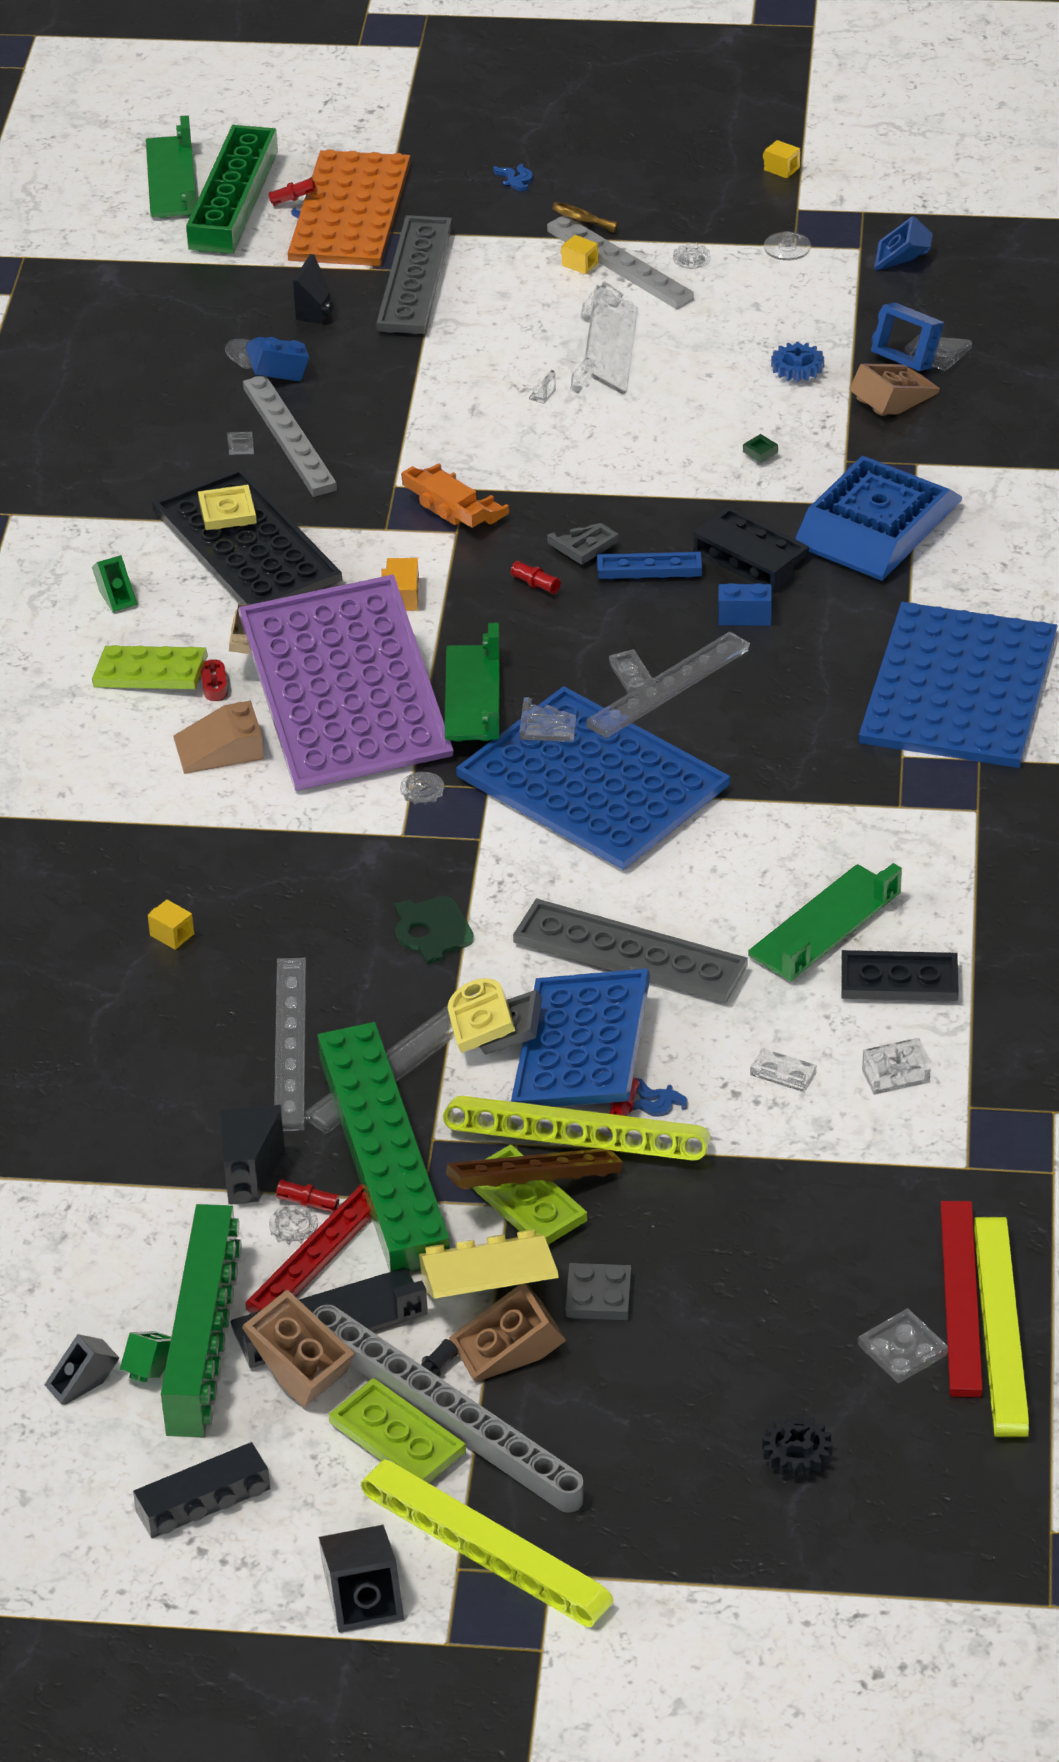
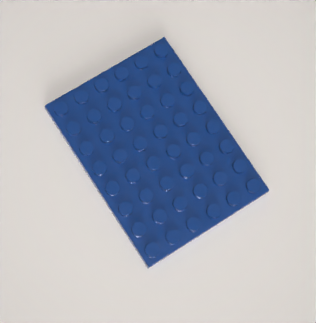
M901 602L860 729L858 743L1020 768L1057 635L1058 625L993 614L975 613L967 610L948 609L940 606L934 607Z
M564 686L501 733L499 740H492L456 767L457 777L622 870L629 867L730 785L729 775Z

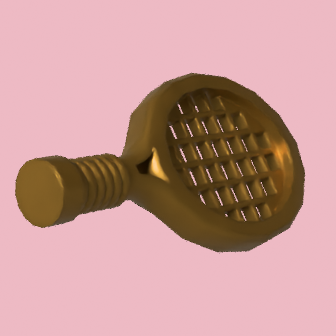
M553 203L552 209L562 215L599 225V227L605 228L612 233H615L618 223L615 221L598 218L586 210L569 204Z

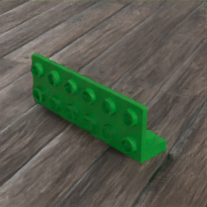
M189 115L180 116V125H176L177 136L146 138L151 217L189 216L196 205Z
M488 623V633H483V645H455L446 647L445 740H499V623Z
M892 863L876 875L861 865L856 864L750 948L748 956L787 980H794L901 893L902 868Z

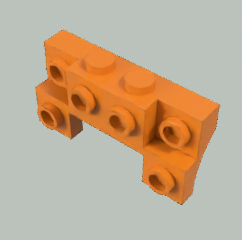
M439 463L426 469L412 466L401 473L402 485L419 495L421 505L454 525L462 521L473 528L483 521L493 524L509 514V505H499L494 501V496L492 495L476 501V491L458 481L456 473L448 474L443 471Z

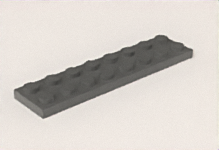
M406 215L378 315L377 331L425 334L452 229V218Z
M537 898L513 934V943L611 971L648 968L650 982L727 1003L748 966V958Z

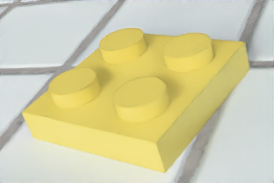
M249 485L198 492L206 530H218L226 527L246 526L257 523Z

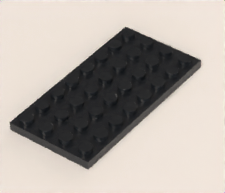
M242 468L152 502L153 510L241 604L251 605L313 592L342 581V572ZM249 485L257 523L246 526L226 527L218 530H206L198 492Z

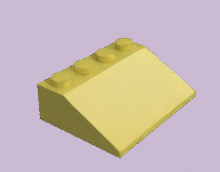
M535 1229L517 1232L518 1237L506 1239L505 1235L487 1237V1243L475 1244L474 1240L456 1242L457 1248L445 1250L444 1245L429 1246L425 1248L426 1253L419 1254L423 1283L426 1287V1292L434 1299L559 1277L545 1236L536 1234Z

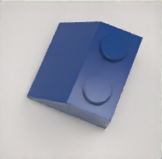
M257 337L246 344L245 348L255 375L295 381L302 380L309 359L304 343L296 340H278L274 337Z
M719 584L718 625L771 626V584Z

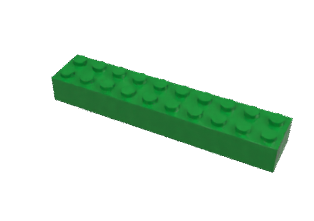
M372 1022L318 1034L319 1058L360 1183L363 1187V1192L367 1199V1205H369L371 1217L389 1272L401 1268H407L409 1272L420 1270L419 1254L426 1253V1247L444 1245V1250L450 1249V1239L376 1023Z

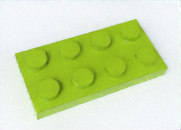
M105 646L92 677L93 687L196 689L203 665L208 657L206 647Z
M510 1144L487 1159L524 1155ZM539 1180L529 1181L527 1184L508 1183L501 1184L499 1187L477 1186L473 1188L476 1193L519 1232L535 1229L536 1234L545 1236L548 1245L587 1221V1212L553 1181Z
M374 1377L328 1414L329 1423L381 1461L383 1459L392 1461L427 1483H430L466 1453V1444Z

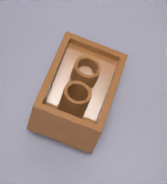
M860 364L849 390L857 395L856 398L859 401L872 406L875 413L887 416V414H900L938 394L940 388L906 365Z
M251 700L224 705L173 735L184 774L264 759L262 733Z
M526 1283L518 1285L449 1337L450 1341L459 1349L458 1355L475 1382L541 1360L566 1341L542 1300Z
M289 1290L283 1292L243 1325V1330L281 1387L303 1408L347 1373L355 1354Z

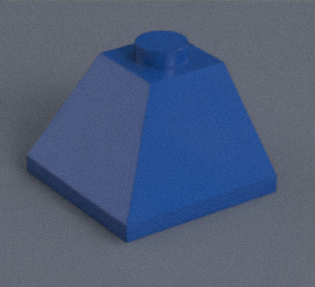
M912 216L879 241L874 268L879 271L914 260L920 254H926L931 248L932 233L917 218Z

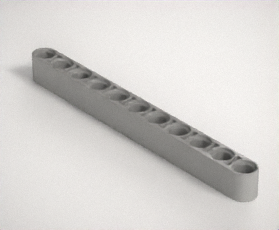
M323 1305L316 1308L313 1312L321 1322L355 1353L350 1364L352 1368L370 1380L374 1377L463 1441L467 1447L557 1509L571 1513L582 1507L584 1500L583 1478L579 1472L337 1307Z

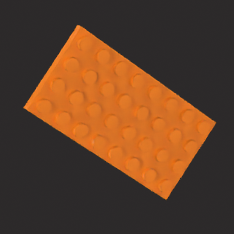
M332 149L320 150L312 174L317 191L305 196L287 253L288 261L305 262L310 254H315L318 263L381 266L410 167V155H402L400 153L381 154L379 152H345Z

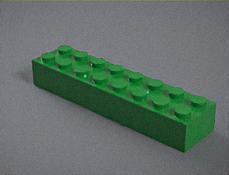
M244 125L231 126L187 222L188 250L234 254L278 153L276 128Z
M196 1204L161 1389L166 1436L204 1438L206 1425L212 1424L213 1406L210 1405V1401L216 1400L217 1381H214L215 1376H220L221 1357L218 1356L219 1352H224L226 1336L223 1333V1328L229 1327L230 1311L227 1309V1304H233L234 1287L231 1286V1281L237 1280L238 1264L235 1262V1258H240L242 1252L241 1239H236L239 1236L240 1222L239 1218H234L233 1205Z

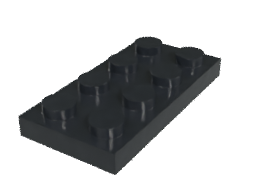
M842 950L841 999L958 1001V953Z

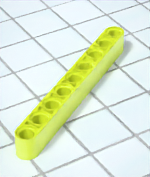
M470 1096L454 1097L443 1112L445 1125L456 1131L684 1160L701 1159L705 1155L711 1141L709 1131L700 1125ZM453 1108L461 1109L465 1117H457L453 1113ZM482 1112L492 1114L494 1121L484 1119ZM511 1116H519L524 1124H515ZM540 1120H549L553 1124V1128H545ZM570 1124H579L583 1132H575L571 1129ZM607 1127L612 1131L613 1135L605 1136L599 1128ZM638 1131L643 1139H633L629 1132ZM659 1135H668L672 1139V1143H663ZM696 1138L702 1143V1146L693 1147L688 1139Z
M975 1217L974 1238L995 1437H1028V1408L1007 1218Z
M387 1459L380 1461L360 1483L364 1494L375 1503L585 1627H592L613 1604L614 1600L611 1593L600 1583Z

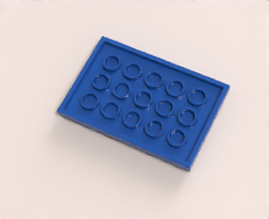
M648 968L536 978L534 990L537 989L542 996L536 1038L522 1044L511 1102L560 1107L629 1101L650 983Z

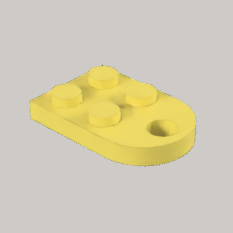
M482 978L468 982L460 987L448 1002V1012L456 1043L461 1053L478 1048L482 1044L502 1038L516 1031L506 994L500 983L494 979Z

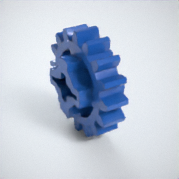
M788 342L786 347L778 346V350L773 351L771 367H773V373H778L779 378L786 376V381L792 378L796 382L802 379L809 381L810 376L817 378V373L823 372L824 356L822 351H817V346L809 347V343L802 345L800 342L792 345Z

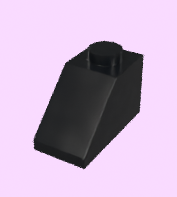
M77 1334L44 1385L61 1404L66 1405L103 1384L120 1357L103 1339Z

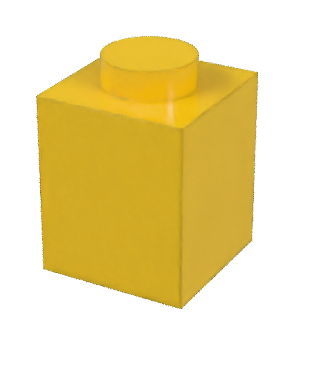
M776 140L763 153L764 170L784 178H789L800 168V148Z
M574 235L561 246L560 253L562 255V266L586 274L599 263L598 243Z
M165 900L148 914L150 936L175 950L194 935L192 913L169 900Z

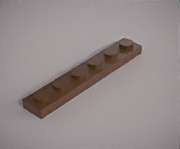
M591 1149L447 1163L446 1175L458 1188L469 1190L477 1186L499 1187L501 1184L508 1183L527 1184L529 1181L543 1180L551 1182L559 1178L580 1179L582 1176L590 1175L607 1176L610 1173H621L623 1161L612 1150Z

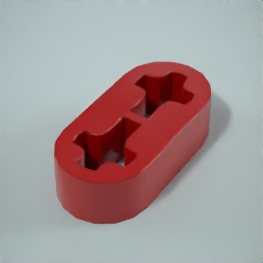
M217 659L205 661L201 671L204 696L210 701L223 700L228 695L224 663Z

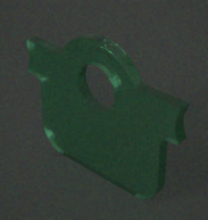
M440 896L419 903H414L411 899L401 903H394V908L401 919L395 927V936L398 943L405 948L419 950L427 965L436 961H444L443 954L468 947L474 941L472 929L454 899L448 896ZM415 926H424L430 930L424 937H413L408 933Z

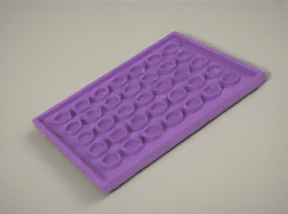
M394 574L239 607V616L295 791L453 756L450 740H445V724Z

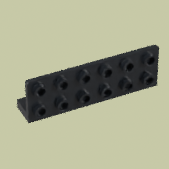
M401 1268L298 1299L312 1313L316 1308L323 1305L335 1306L370 1331L428 1314L426 1287L422 1280L414 1282L407 1268ZM259 1312L230 1321L231 1328L249 1368L266 1364L243 1330V1325Z

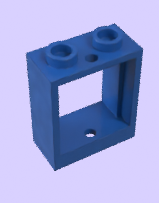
M896 302L883 305L878 314L879 322L877 329L872 336L873 344L871 351L918 371L932 369L944 322ZM895 316L922 327L914 357L887 346Z

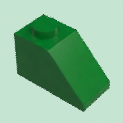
M122 555L99 561L92 566L99 591L112 612L137 605Z
M156 1331L130 1332L120 1370L129 1372V1378L140 1382H147L149 1378L161 1377L166 1368L171 1336Z

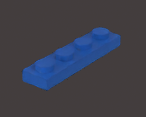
M701 552L597 554L598 579L702 576Z

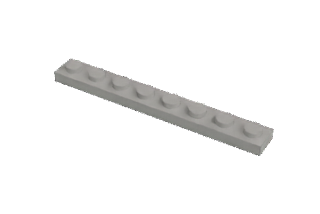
M563 215L547 224V231L564 242L577 235L598 243L600 264L673 308L678 309L694 300L693 291L573 219Z
M256 376L252 379L244 380V391L312 496L315 497L337 491L336 481L267 376Z

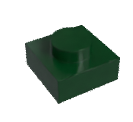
M759 434L743 444V453L761 463L778 453V444Z

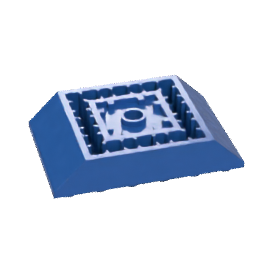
M861 456L808 508L795 540L809 546V552L883 581L962 501V496L941 485Z

